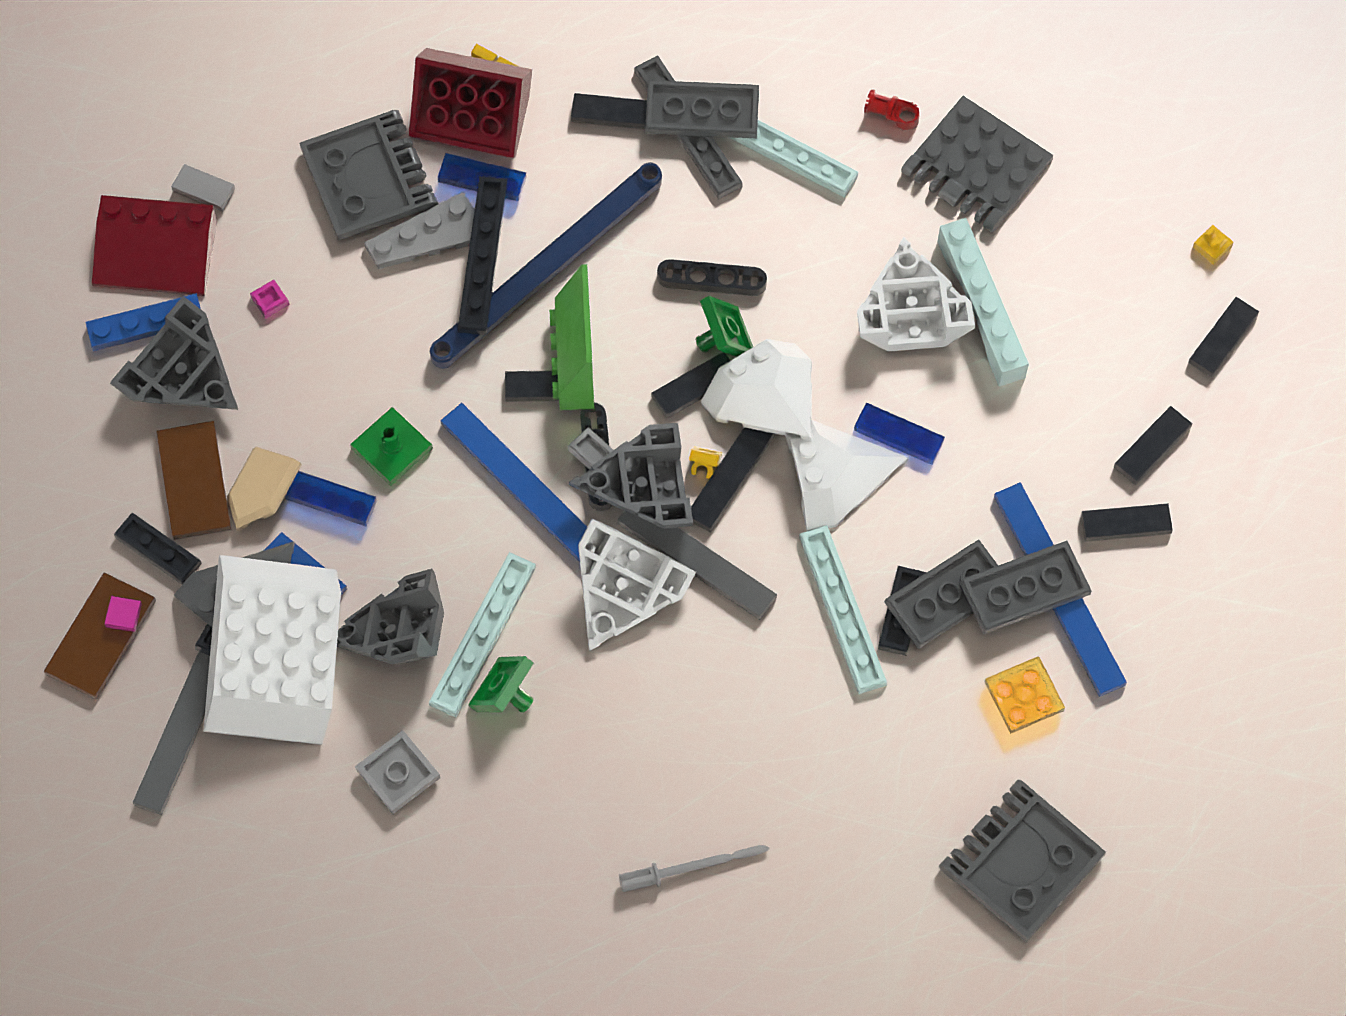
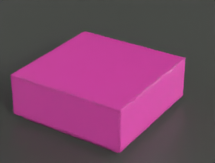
M274 279L250 293L251 299L265 319L290 305L289 300Z
M111 596L105 626L135 632L142 606L141 601Z

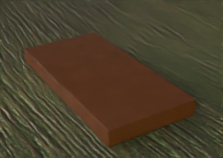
M214 421L157 430L173 540L232 530Z
M104 572L44 669L45 675L97 700L156 602L155 597ZM111 596L141 601L142 606L135 632L105 626Z

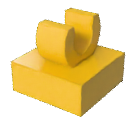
M1212 224L1193 243V248L1214 265L1232 248L1234 242Z
M694 446L689 456V460L695 462L691 467V474L696 475L698 466L703 465L708 470L706 478L710 479L714 473V467H717L721 462L723 452Z

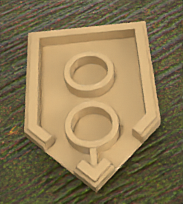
M259 447L252 449L227 495L229 507L238 531L248 527V523L261 517L265 519L276 513L302 465L299 461Z

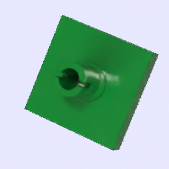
M709 295L700 300L710 330L695 338L696 344L702 352L706 353L711 348L717 346L719 351L738 357L753 348L738 306Z
M393 407L350 444L351 449L390 486L433 449L432 444Z
M526 656L498 657L468 706L476 712H503L508 703H511L519 712L524 713L530 708L534 699L520 689L519 686L534 662Z

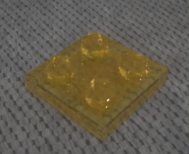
M1039 656L985 678L984 683L1010 734L1065 710V706Z

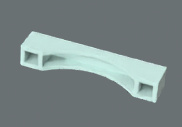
M967 218L941 225L937 242L948 267L953 271L966 297L972 303L973 313L982 336L988 362L998 386L1025 379L1029 366L1028 360Z

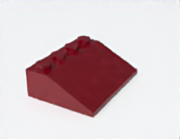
M430 48L424 49L415 58L408 136L515 158L530 97L533 69Z
M101 195L96 221L92 286L184 295L197 293V296H205L217 226L214 206Z

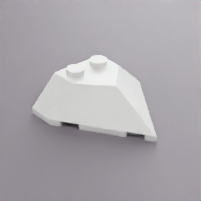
M905 237L902 238L894 256L890 257L873 284L867 299L857 310L860 338L886 351L945 347L975 328L971 301L965 295L961 296L952 287V283L923 255L917 254Z
M766 339L721 366L702 398L701 404L717 422L727 423L728 421L742 423L743 427L785 436L788 432L800 435L801 439L812 441V361L795 343Z
M811 420L812 441L801 439V436L788 432L786 434L789 453L793 454L802 494L801 507L807 531L826 525L828 528L836 527L852 509L857 508L889 478V475L899 466L901 467L909 459L908 456Z
M591 519L578 544L589 651L598 647L605 640L619 635L656 614L658 610L682 599L696 572L608 525Z

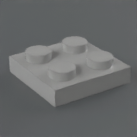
M403 730L355 766L357 772L392 814L440 779V774Z

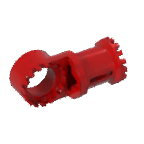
M874 89L869 91L868 99H866L868 103H865L864 113L869 114L873 112L886 116V120L895 122L902 130H912L917 127L920 111L916 104L914 105L913 102L899 99L897 96L891 98L878 94ZM903 111H911L915 117L911 121H904L899 115Z

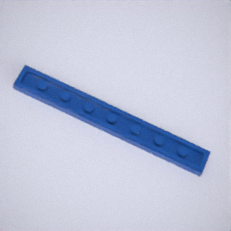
M460 403L441 419V425L580 562L578 544L587 526L463 403Z
M1021 482L994 494V498L1025 556L1054 545ZM1083 598L1054 608L1053 610L1099 697L1126 686L1127 681Z

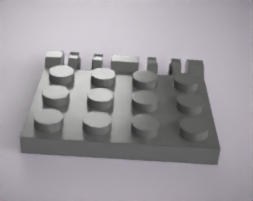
M962 95L916 152L911 154L905 161L901 172L910 178L916 173L914 180L921 183L933 171L937 175L930 182L928 189L934 193L946 180L947 182L940 190L938 197L953 207H956L967 194L968 197L959 209L964 214L972 208L976 201L982 204V207L976 212L974 220L980 224L988 215L983 223V227L993 233L1052 162L1054 155Z
M391 110L300 142L301 151L338 241L415 213H423L439 204L435 194L432 193L431 185L425 183L410 189L408 185L412 186L425 180L427 175L421 169L422 163L416 149L412 147L413 142L409 137L393 142L388 140H393L406 134L407 128L403 124L404 121L399 110Z
M1018 779L1009 788L1011 793L1006 792L1002 796L1005 804L1018 814L1012 818L997 805L993 806L990 809L991 814L1006 827H1002L992 817L985 815L971 832L984 845H987V848L972 836L966 835L963 842L967 848L976 855H979L976 860L972 861L961 850L954 848L950 853L953 859L947 856L940 863L939 868L1027 942L1105 856L1106 851L1026 783Z

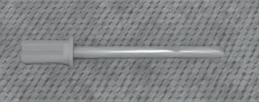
M758 845L738 850L733 854H721L659 870L656 863H652V867L619 874L620 886L623 892L655 884L657 887H660L661 878L726 863L734 858L742 859L759 855L768 851L769 847Z

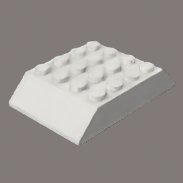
M219 555L203 732L323 744L333 701L341 599L337 570Z

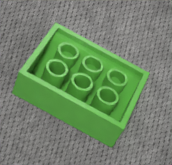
M584 264L578 268L556 295L555 309H549L550 327L556 326V333H550L551 351L557 350V357L552 358V375H558V382H553V399H559L560 410L594 409L587 264Z

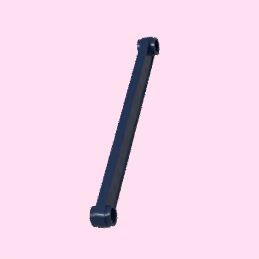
M652 162L644 163L624 182L492 293L487 334L647 197L658 190L662 184V171L660 167ZM648 175H652V176H654V177H656V178L649 180V179H646V178H644V177H645V176H648ZM457 322L432 343L429 351L431 361L438 368H448L486 335L458 333L459 322ZM440 351L449 352L448 355L442 357L436 355Z

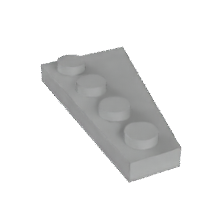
M462 192L364 242L365 248L378 269L413 261L414 257L429 254V256L440 254V251L456 247V249L467 247L470 243L475 209L465 193Z

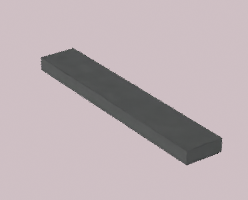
M658 55L634 67V73L647 92L648 80L675 81ZM676 135L718 200L742 188L743 182L713 137Z
M624 511L617 519L618 525L655 550L696 572L695 577L759 620L776 600L777 594L680 528H661L627 511Z
M198 652L133 800L134 806L160 815L163 814L205 717L209 655Z

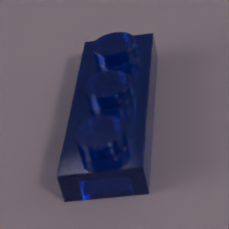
M445 153L438 174V182L473 191L478 189L479 176L505 178L508 180L506 199L518 202L527 178L526 172L448 153Z
M867 402L854 425V431L933 465L945 440V436Z
M298 471L285 495L286 500L366 527L377 503L376 496Z

